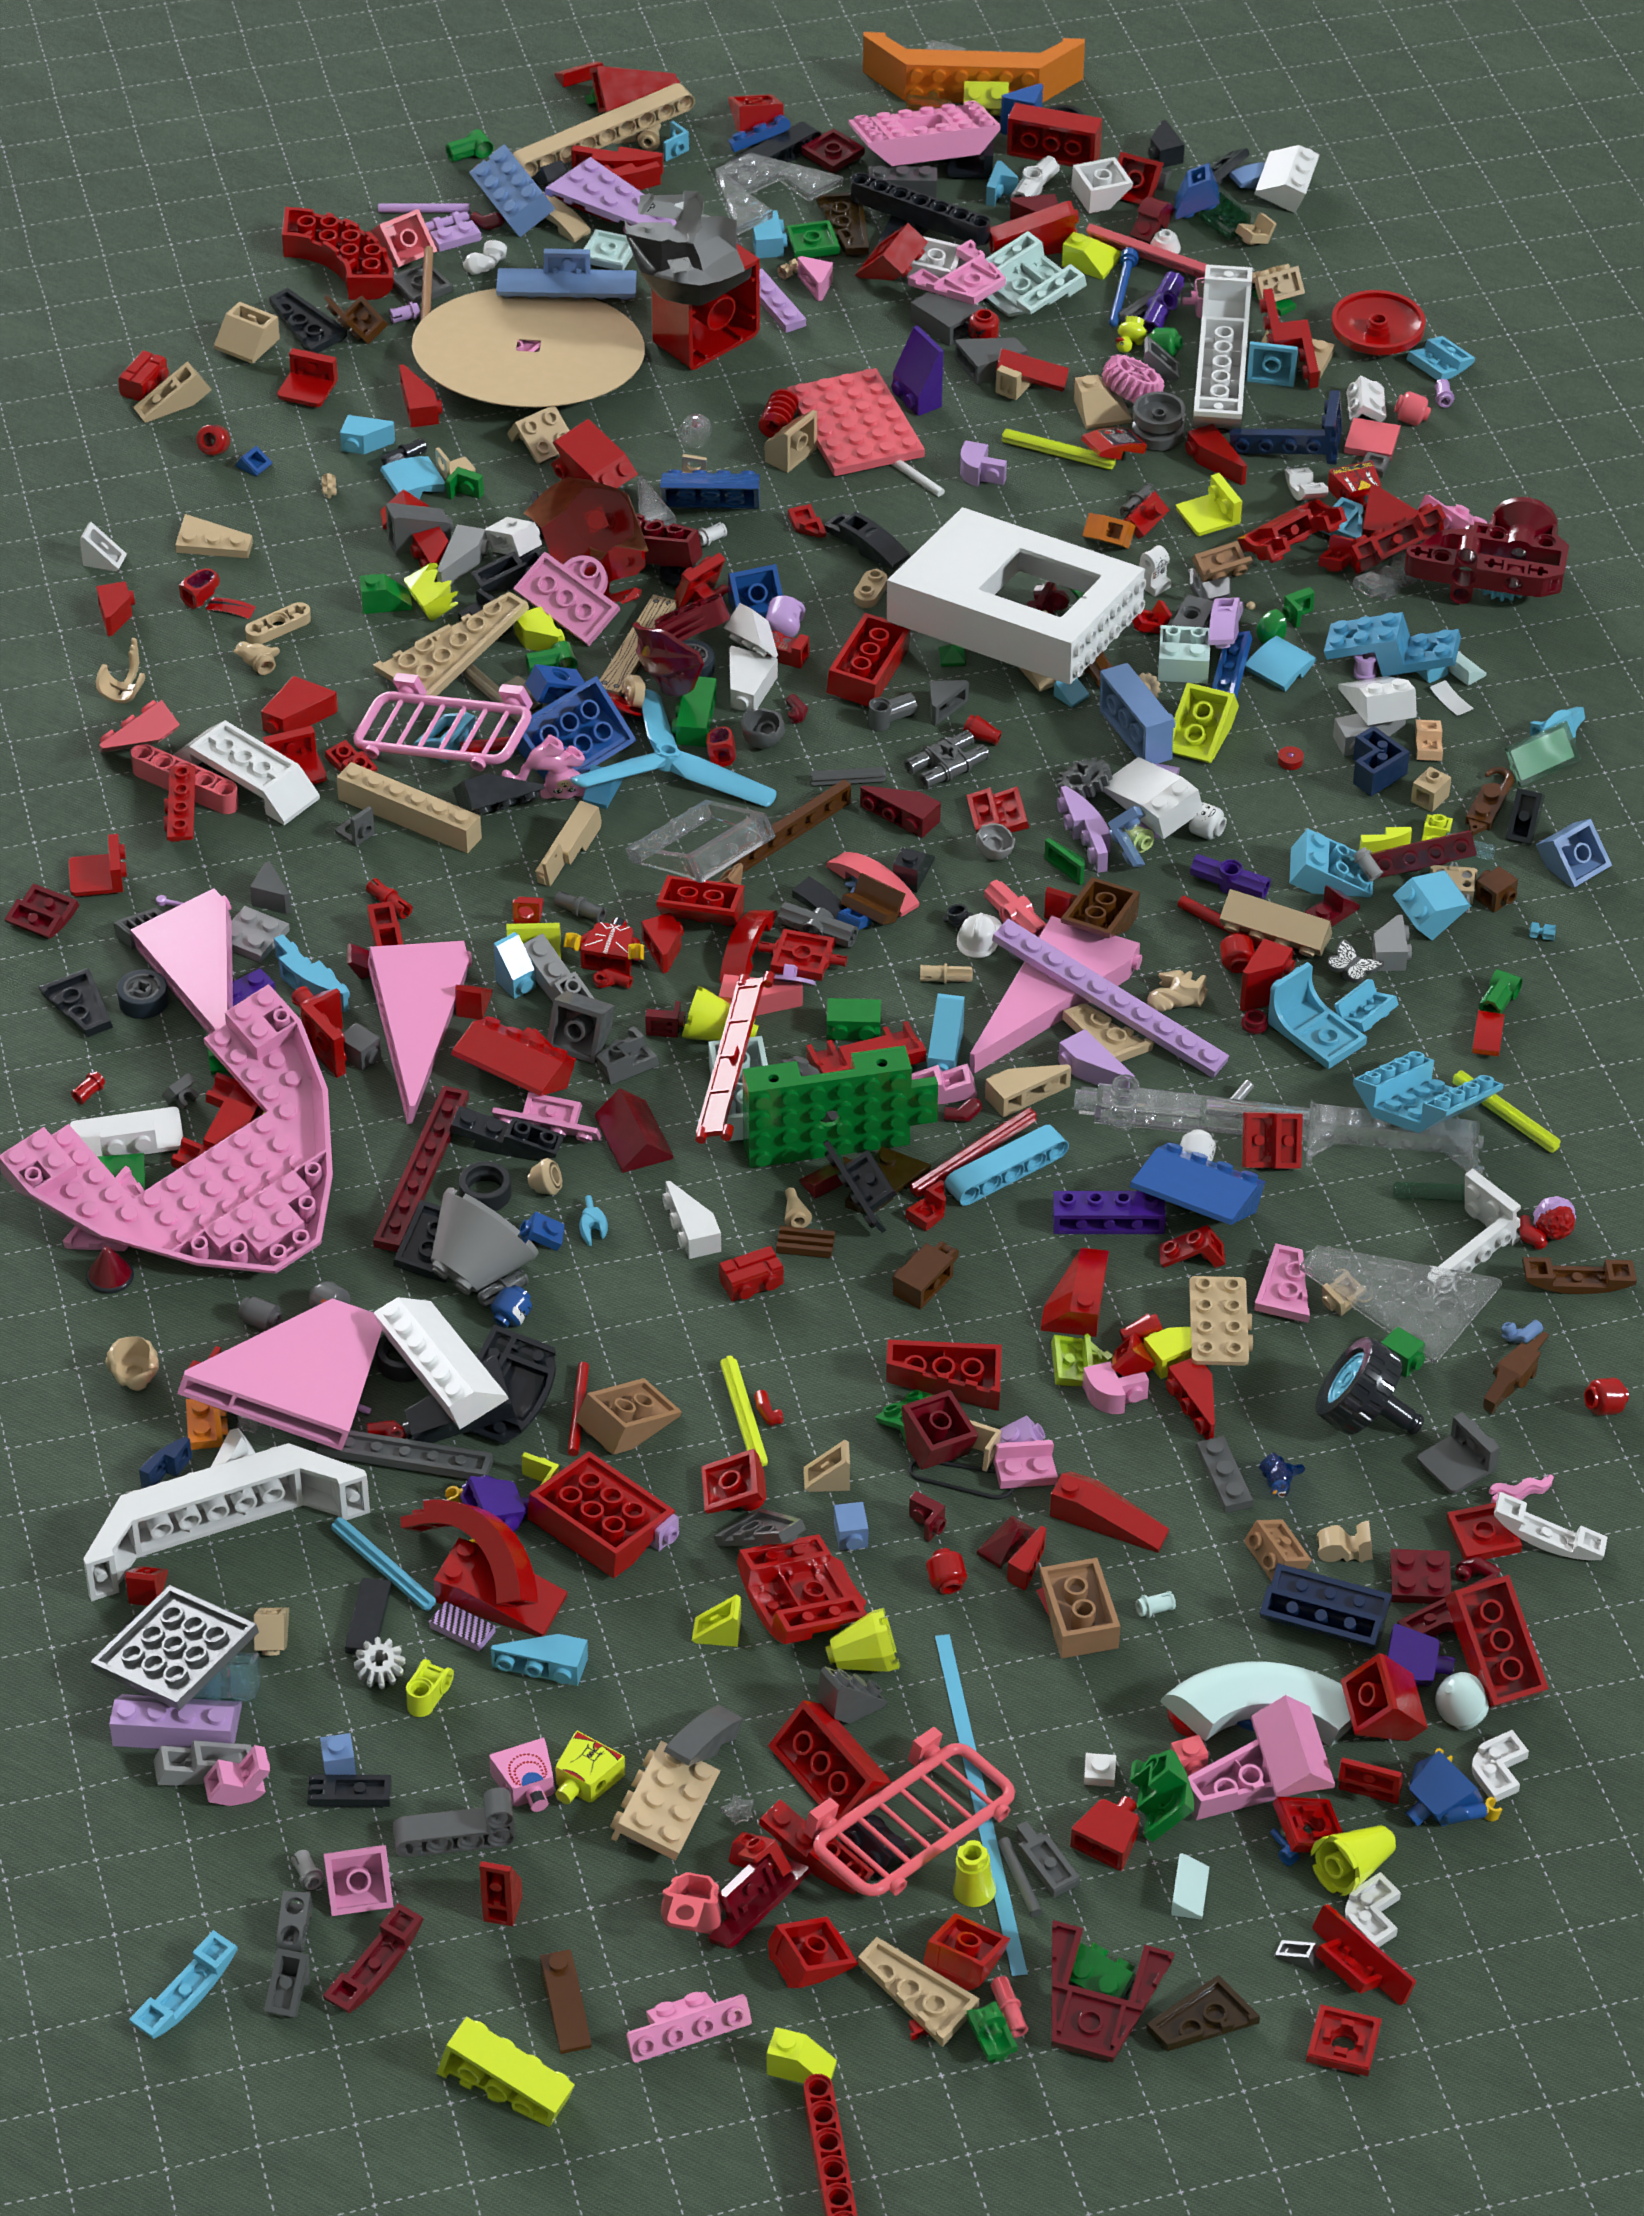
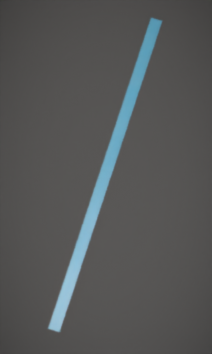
M950 1634L935 1636L959 1743L968 1745L976 1751ZM963 1757L967 1779L986 1795L981 1771ZM970 1790L976 1814L986 1807L987 1804ZM990 1818L978 1828L982 1845L987 1848L990 1856L991 1872L996 1884L994 1898L1002 1933L1011 1939L1006 1947L1012 1976L1027 1975L992 1818Z

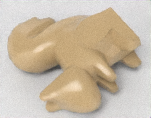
M1181 970L1159 973L1158 976L1162 979L1159 984L1166 988L1153 990L1147 998V1004L1158 1012L1185 1006L1201 1007L1208 993V989H1205L1206 976L1202 975L1197 981L1191 980V971L1186 974Z

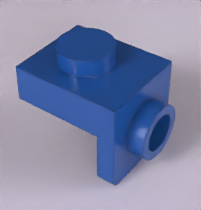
M535 1211L529 1220L522 1222L519 1228V1235H521V1240L525 1244L528 1240H533L557 1251L562 1245L565 1224Z

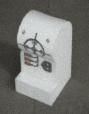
M1160 545L1143 553L1139 563V567L1145 568L1144 579L1146 580V586L1144 590L1154 597L1171 588V580L1166 577L1167 564L1170 561L1169 555Z

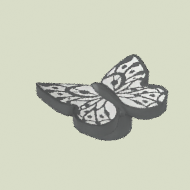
M1345 939L1339 943L1336 955L1330 956L1327 962L1330 970L1341 972L1342 978L1352 983L1364 981L1366 975L1373 974L1384 966V961L1357 957L1354 948Z

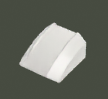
M924 237L928 241L923 248L925 253L918 261L914 260L910 264L913 268L908 273L907 279L922 268L942 278L967 262L956 256V248L960 245Z

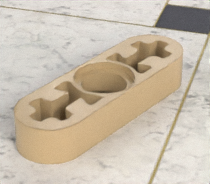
M302 602L294 603L248 623L245 627L247 642L250 644H264L307 625L311 621L309 605ZM275 622H283V623H284V624H282V625H273V623H275Z

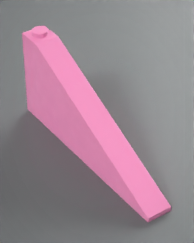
M211 889L131 929L137 950L151 967L166 979L168 987L208 1034L226 1024L225 1012L233 1007L232 921L229 914L231 905L225 895L221 896L215 889Z
M1051 916L1039 936L1042 940L1116 986L1127 981L1134 969H1139L1142 962V955L1139 954L1140 943L1118 936L1108 938L1061 923V919ZM1024 962L970 1052L971 1073L975 1074L1063 1020L1064 1010L1091 1002L1027 962Z
M464 941L370 947L368 968L407 1124L413 1123L455 1010L456 984L464 985L468 967L472 966V955L470 951L466 950Z

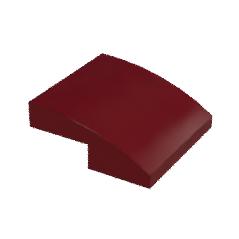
M33 883L23 900L17 899L4 920L9 924L51 939L66 925L80 905L76 899Z

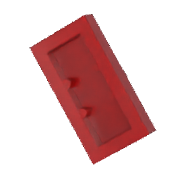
M1154 491L1124 521L1136 525L1134 534L1140 539L1169 511V508Z

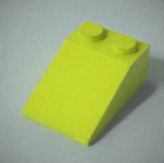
M1187 682L1174 717L1175 728H1173L1172 754L1211 764L1231 730L1239 708L1235 694Z

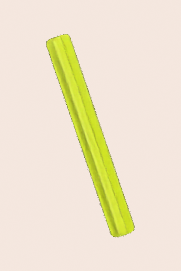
M1005 429L1002 434V441L1004 443L1112 470L1116 463V459L1099 457L1093 450L1023 432Z
M1460 1070L1453 1076L1452 1082L1458 1087L1474 1078ZM1495 1094L1481 1103L1550 1153H1554L1559 1149L1561 1142L1559 1138Z
M727 1356L721 1360L720 1365L746 1450L754 1448L759 1455L762 1467L767 1466L768 1459L737 1360L733 1359V1356Z

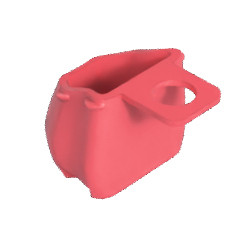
M687 1872L674 1877L671 1881L672 1884L663 1890L661 1916L667 1926L711 1934L720 1926L723 1906L718 1896L719 1885L710 1876Z

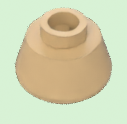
M545 1158L531 1168L528 1174V1183L531 1189H534L537 1193L556 1195L562 1188V1175L555 1161Z

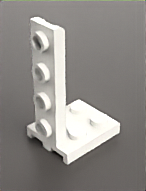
M1473 1168L1465 1174V1210L1471 1217L1477 1218L1484 1223L1487 1228L1428 1274L1429 1288L1427 1294L1433 1300L1441 1293L1448 1292L1452 1285L1460 1278L1467 1277L1474 1267L1481 1262L1487 1261L1498 1248L1504 1247L1508 1243L1513 1246L1520 1240L1516 1229L1520 1227L1517 1211L1521 1209V1205Z

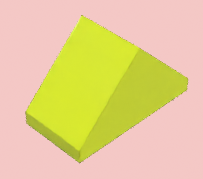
M736 1594L695 1617L692 1641L696 1644L738 1647L741 1628V1597Z

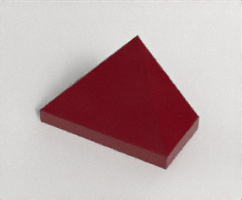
M1011 1515L977 1550V1555L1001 1568L1033 1535L1035 1529Z

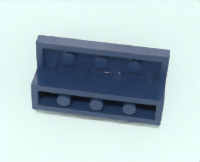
M1277 1563L1271 1586H1267L1259 1614L1262 1619L1376 1650L1385 1629L1384 1624L1391 1604L1392 1594Z

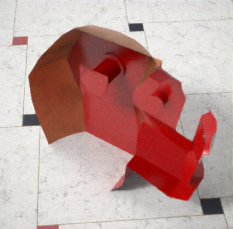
M567 477L549 487L524 512L541 528L550 555L564 565L565 562L576 556H590L597 559L603 565L608 577L607 588L603 595L611 601L625 604L641 596L642 589L636 587L613 594L609 592L610 582L638 575L646 563L645 553L648 551L627 493L592 480ZM594 566L586 568L584 575H594L597 568Z

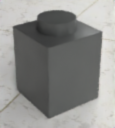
M355 1023L343 1032L345 1037L344 1052L347 1061L363 1071L381 1057L380 1037L358 1023Z

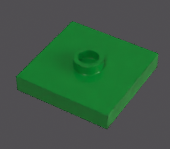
M830 220L785 226V233L796 260L801 256L812 258L840 254V246Z

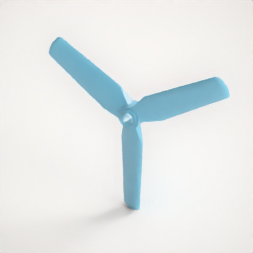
M645 689L642 712L647 736L655 753L635 757L570 778L571 782L579 787H589L659 769L664 772H673L685 779L764 807H769L777 795L776 791L770 787L698 756L680 751L672 734L661 697L656 692Z

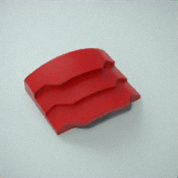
M819 1534L797 1538L788 1544H767L739 1550L737 1565L749 1600L765 1628L779 1642L789 1644L812 1638L813 1633L837 1629L842 1624L856 1622L867 1615L864 1610L866 1606L865 1599L854 1586L843 1562L831 1556L830 1551Z

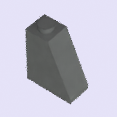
M927 292L911 302L910 321L951 346L955 343V340L969 335V318L977 310L983 309V307Z
M1017 338L955 340V360L976 385L996 379V368L1002 348L1029 356L1026 346L1022 345Z
M396 503L386 504L388 542L396 556L411 553L410 545H413L412 534L440 526L450 542L454 526L452 519L445 515L442 508Z

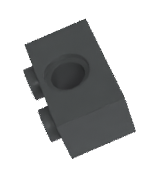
M1187 594L1183 603L1178 604L1175 619L1171 618L1168 626L1210 628L1214 601Z

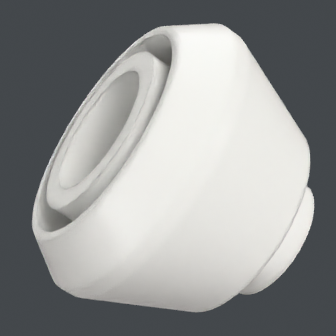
M1169 229L1157 232L1150 243L1176 254L1181 250L1177 235Z

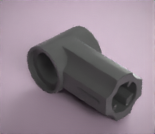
M907 693L889 700L883 697L873 698L869 702L868 726L875 731H884L890 727L891 721L917 713L918 705L916 704L915 697L911 693Z

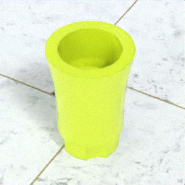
M975 1840L967 1841L957 1851L956 1878L953 1886L955 1898L961 1904L969 1907L986 1905L996 1894V1884L992 1876L990 1856L987 1848L983 1847L981 1842Z

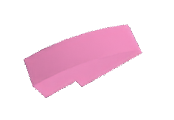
M968 1064L941 1071L939 1065L912 1073V1080L936 1076L938 1081V1105L977 1097L974 1077Z

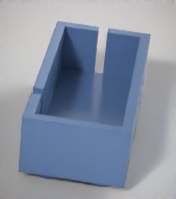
M504 144L489 156V161L486 162L484 160L469 173L517 235L521 237L554 211L555 207Z

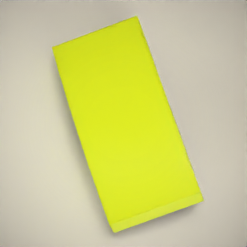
M1427 814L1422 841L1450 835L1453 818H1447L1441 814Z
M1386 827L1384 835H1361L1359 850L1365 847L1373 853L1410 844L1412 828Z

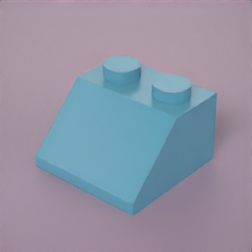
M1445 870L1412 877L1393 894L1416 929L1431 940H1434L1471 907Z

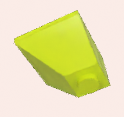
M1073 232L1063 243L1062 266L1067 267L1071 264L1081 273L1103 280L1120 261L1122 251L1091 237Z

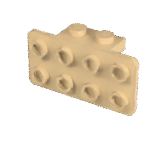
M1191 1277L1189 1292L1192 1362L1196 1365H1247L1249 1363V1352L1253 1351V1335H1248V1331L1252 1330V1314H1247L1246 1280L1242 1277Z

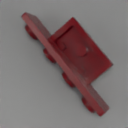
M1467 830L1373 852L1370 855L1383 871V874L1378 877L1382 878L1403 872H1415L1425 867L1444 865L1451 861L1476 856L1477 851L1472 832Z
M765 1857L758 1863L751 1862L718 1893L727 1919L708 1936L710 1942L727 1949L737 1945L774 1907L779 1905L795 1887L800 1885L811 1873L809 1867L789 1860L788 1862L793 1870L782 1877L773 1874L770 1864Z

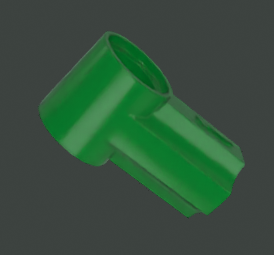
M480 129L471 131L466 138L452 141L445 145V151L451 163L473 156L486 158L492 154L494 149L493 143Z
M567 641L556 642L548 650L525 654L529 675L535 664L576 669L578 666L573 648Z
M1496 969L1491 978L1489 989L1480 1002L1479 1009L1481 1011L1502 1014L1509 1001L1517 998L1522 987L1523 978Z

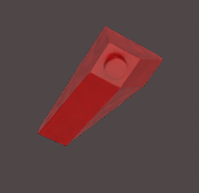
M1081 1248L1044 1305L1040 1331L1083 1336L1089 1334L1092 1337H1097L1109 1256L1108 1250Z
M1075 1472L1062 1473L1051 1493V1517L1159 1553L1169 1533V1528L1096 1479Z

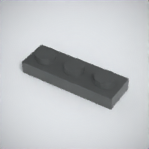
M1221 1436L1197 1442V1453L1224 1513L1252 1508V1496L1225 1437Z

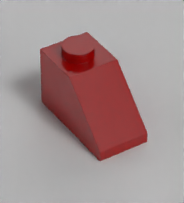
M126 581L96 586L98 605L107 636H113L132 616L131 605H135L133 590L128 591Z
M671 912L641 921L642 941L663 974L669 971L681 949V936H684L680 921H676Z

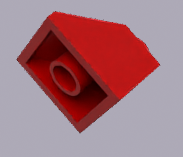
M1267 939L1262 940L1243 971L1240 999L1241 1011L1245 1012L1269 1006L1272 984L1276 980L1290 974L1294 969L1295 960H1292L1293 948Z

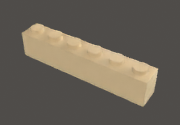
M352 762L337 776L338 799L362 810L369 806L373 809V814L467 854L482 838L481 819L478 814Z

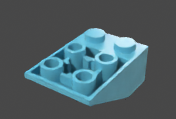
M1308 828L1291 847L1290 884L1313 894H1324L1325 886L1328 885L1347 896L1371 897L1373 895V881L1369 882L1360 866L1353 862L1355 860L1353 855L1357 851Z

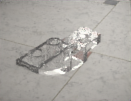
M1406 551L1391 556L1388 565L1355 577L1352 586L1369 598L1378 595L1385 600L1406 589L1419 580V578L1408 576L1404 572Z

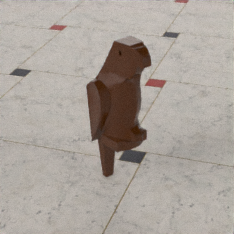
M1543 1332L1527 1345L1521 1343L1498 1362L1493 1371L1496 1380L1484 1397L1483 1408L1485 1411L1491 1414L1495 1413L1496 1408L1518 1388L1526 1386L1529 1379H1533L1536 1376L1537 1363L1541 1354L1538 1350L1547 1340L1549 1334Z

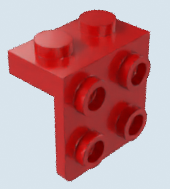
M292 348L289 352L290 374L277 392L278 398L311 407H321L338 381L336 357Z
M312 726L263 737L264 744L299 764L312 784L327 780V773L316 751L315 731Z
M118 834L108 835L109 854L78 856L69 859L70 891L72 896L123 892V878L127 877L126 862H121V860L126 859L125 844H119Z

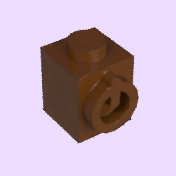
M1500 866L1492 871L1486 870L1476 880L1475 899L1495 913L1516 899L1518 879Z

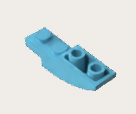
M284 934L274 938L275 954L279 960L280 977L295 990L301 986H306L314 996L337 988L340 991L342 1012L349 1010V990L345 984H341L336 979L334 972L330 968L327 969L320 960L312 964L309 958L302 956L296 944L290 942Z

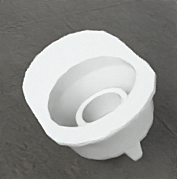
M984 913L975 914L965 919L957 936L959 951L971 958H984L991 955L998 946V944L992 941L993 934L1002 925L1000 920Z

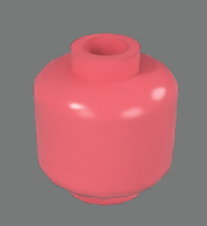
M1408 391L1404 395L1399 396L1394 412L1397 413L1398 420L1418 426L1422 420L1427 421L1431 408L1427 407L1428 400L1426 397Z

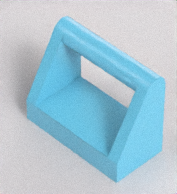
M467 712L464 713L444 749L460 751V742L466 741L476 723L474 715ZM458 713L444 714L437 721L423 747L439 749L448 731L440 738L434 737L446 726L451 727ZM423 735L414 742V746H418ZM438 759V760H440V761H442V762H444V763H447L448 761H450V760H445V759Z

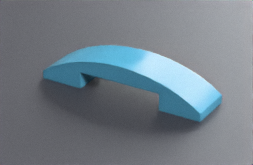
M213 1930L193 1951L194 1960L156 2000L150 1997L129 2019L130 2023L152 2039L167 2032L207 1995L238 1950L237 1946Z

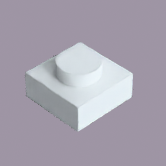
M1086 1753L1084 1785L1114 1787L1116 1755Z

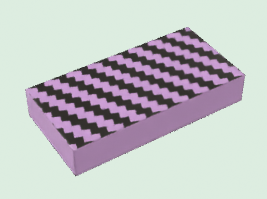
M446 1601L429 1621L431 1629L478 1652L496 1632L495 1625Z

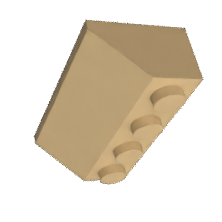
M1232 889L1229 890L1220 916L1221 925H1224V929L1227 931L1239 933L1240 930L1249 933L1250 938L1262 941L1265 938L1288 947L1290 946L1299 949L1300 954L1308 957H1314V955L1322 956L1332 936L1331 922L1329 920Z

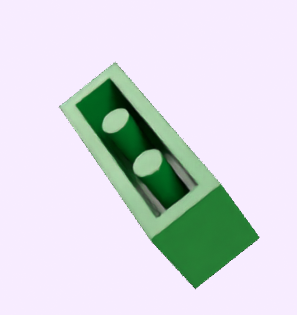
M699 677L695 688L690 693L679 696L681 702L676 703L675 717L678 718L673 719L672 734H676V745L707 746V734L710 732L717 698L716 678Z

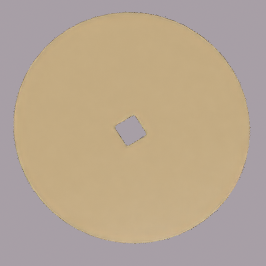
M496 289L474 292L440 305L423 318L412 338L413 355L418 365L430 378L440 385L476 400L517 407L560 406L604 395L626 383L640 368L645 354V344L639 329L628 317L606 303L591 297L576 299L573 297L550 298L537 296L535 298H528L526 296H513L507 298L497 296ZM517 341H540V351H517Z

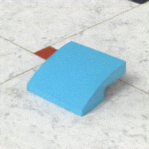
M1440 336L1427 339L1424 348L1409 351L1406 360L1438 381L1439 379H1450L1463 372L1475 362L1476 358L1445 337Z
M428 456L404 458L381 467L380 471L396 495L404 489L420 499L423 491L444 492L445 481Z
M1275 636L1251 656L1246 662L1245 668L1247 671L1286 692L1297 677L1303 678L1317 659L1284 639Z

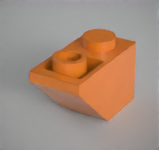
M1089 513L1082 536L1129 549L1136 525L1121 519Z

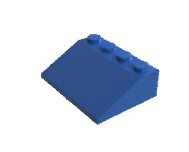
M669 470L668 473H662L660 489L663 508H760V474H755L754 471H741L740 474H731L727 470H719L716 473H707L704 470H694L692 473H682L681 470Z
M595 676L532 714L530 724L518 743L517 749L527 760L530 752L540 745L548 735H552L563 743L564 750L572 745L583 753L585 757L583 764L579 767H572L580 774H583L590 770L591 764L597 766L637 740L602 683ZM517 724L507 731L510 737ZM536 770L540 774V776L545 780L546 775L549 771Z
M1167 1143V1145L1164 1144L1155 1149L1129 1186L1232 1225L1256 1213L1266 1181L1258 1179V1175L1253 1172L1233 1170V1166L1229 1163L1222 1161L1215 1163L1207 1160L1208 1156L1199 1152H1192L1191 1154L1183 1151V1147L1178 1144Z

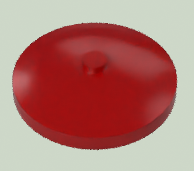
M1366 290L1350 294L1336 304L1332 312L1331 327L1336 338L1353 350L1371 355H1392L1407 351L1420 342L1424 335L1426 320L1422 309L1408 297L1390 291Z

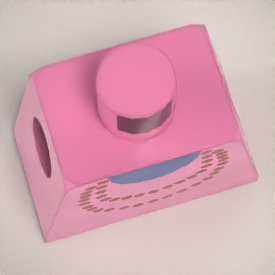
M544 1738L489 1755L490 1773L499 1787L510 1791L513 1806L517 1807L529 1803L534 1812L542 1811L548 1806L546 1797L554 1793V1781Z

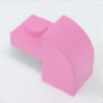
M1111 1361L1084 1367L1082 1387L1089 1402L1102 1412L1123 1414L1125 1412V1404L1148 1399L1149 1379L1145 1372L1118 1378L1116 1372L1111 1368Z
M254 1745L240 1763L218 1759L204 1777L208 1802L234 1806L249 1803L261 1797L266 1792L263 1779L270 1772V1763L267 1759L265 1747Z

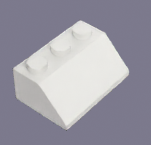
M1300 145L1269 152L1254 194L1296 213L1307 192L1319 154Z

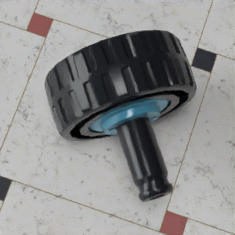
M1371 1337L1357 1340L1344 1351L1325 1377L1316 1398L1315 1409L1318 1416L1347 1435H1354L1362 1431L1378 1414L1401 1429L1407 1430V1433L1410 1435L1416 1434L1424 1423L1423 1415L1417 1414L1414 1409L1392 1395L1402 1372L1400 1357Z

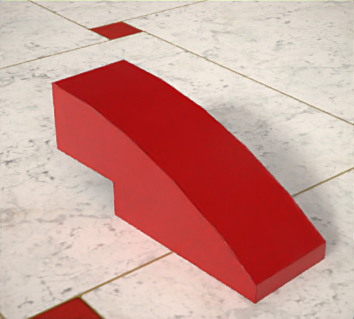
M388 901L367 905V916L374 946L403 945L394 902Z

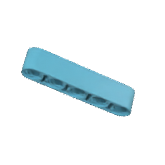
M1044 1125L953 1171L946 1178L944 1186L961 1205H970L1060 1159L1067 1152L1069 1143L1051 1125Z

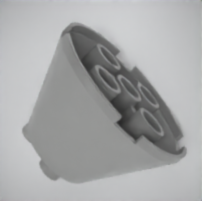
M446 1189L443 1194L431 1255V1262L434 1267L432 1271L445 1280L447 1277L451 1278L457 1283L455 1287L458 1290L469 1295L471 1291L477 1292L537 1257L539 1252L530 1240L525 1244L518 1237L520 1231L505 1218L468 1194L461 1198L455 1195L456 1189Z

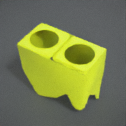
M429 563L404 579L411 595L431 622L459 604L458 602L451 603L452 598L458 593V591L451 593L450 584L452 581L434 582L438 572L437 563Z

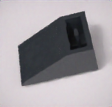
M487 773L462 781L453 787V792L458 807L478 814L481 817L486 815L485 813L490 812L491 808L498 812L509 808V806L515 804V801L518 802V805L533 801L534 798L539 797L538 792L545 789L544 784Z

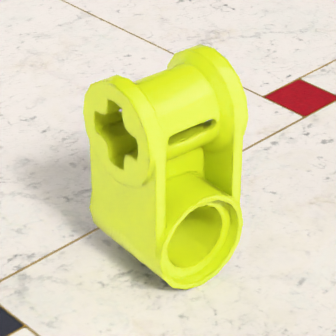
M423 1659L417 1671L406 1685L408 1712L416 1717L429 1715L443 1694L451 1686L454 1670L449 1667L446 1669L431 1664L430 1660Z

